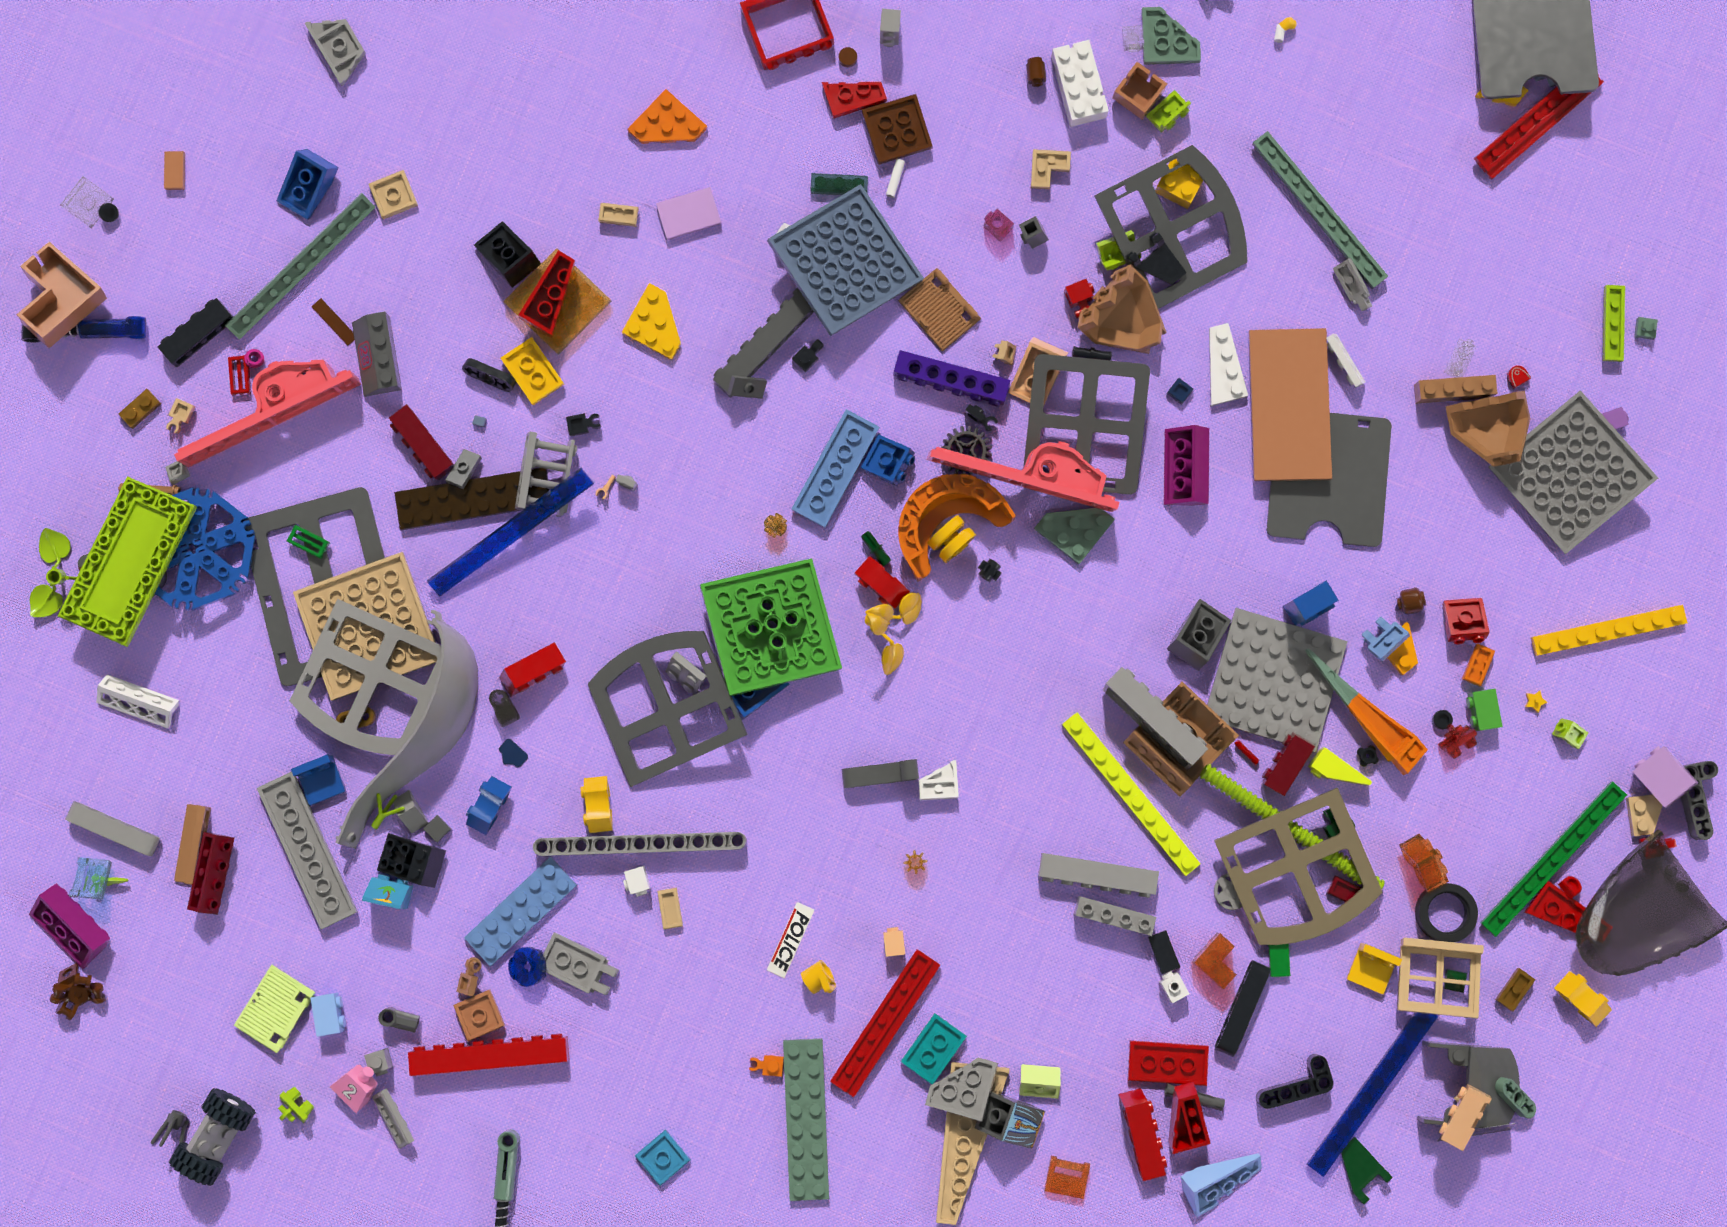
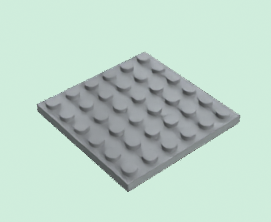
M1581 390L1527 434L1519 462L1494 467L1492 465L1489 466V469L1564 554H1567L1658 479L1656 474Z
M1235 608L1207 705L1232 728L1283 743L1288 734L1291 735L1294 732L1313 743L1315 748L1312 752L1315 753L1334 689L1305 650L1310 649L1338 675L1348 641Z

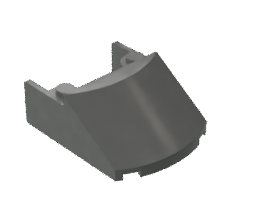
M1422 1040V1045L1428 1047L1447 1048L1448 1059L1452 1064L1467 1066L1466 1086L1469 1084L1490 1095L1492 1098L1490 1103H1487L1483 1116L1475 1128H1487L1510 1123L1515 1111L1495 1090L1496 1081L1500 1077L1512 1079L1520 1087L1518 1066L1510 1048ZM1517 1093L1515 1094L1514 1102L1517 1101ZM1451 1106L1445 1110L1444 1118L1417 1116V1120L1425 1124L1442 1125L1443 1122L1448 1123L1451 1117L1448 1115Z

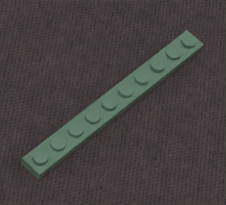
M1267 131L1252 143L1253 147L1346 259H1352L1360 276L1370 288L1374 289L1388 277L1385 271L1272 135Z
M360 193L225 326L240 340L340 243L375 206L363 193Z

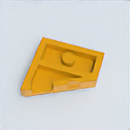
M1405 622L1402 627L1409 632L1410 637L1387 657L1401 675H1404L1418 664L1408 622Z

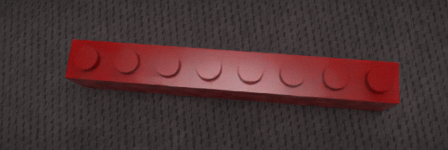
M562 1033L551 1034V1038H543V1035L531 1036V1040H523V1037L511 1038V1042H504V1039H494L489 1044H484V1040L473 1041L472 1045L465 1046L464 1042L453 1043V1047H445V1044L433 1045V1049H425V1046L413 1047V1051L408 1052L409 1076L567 1062L570 1060L568 1036L563 1037Z

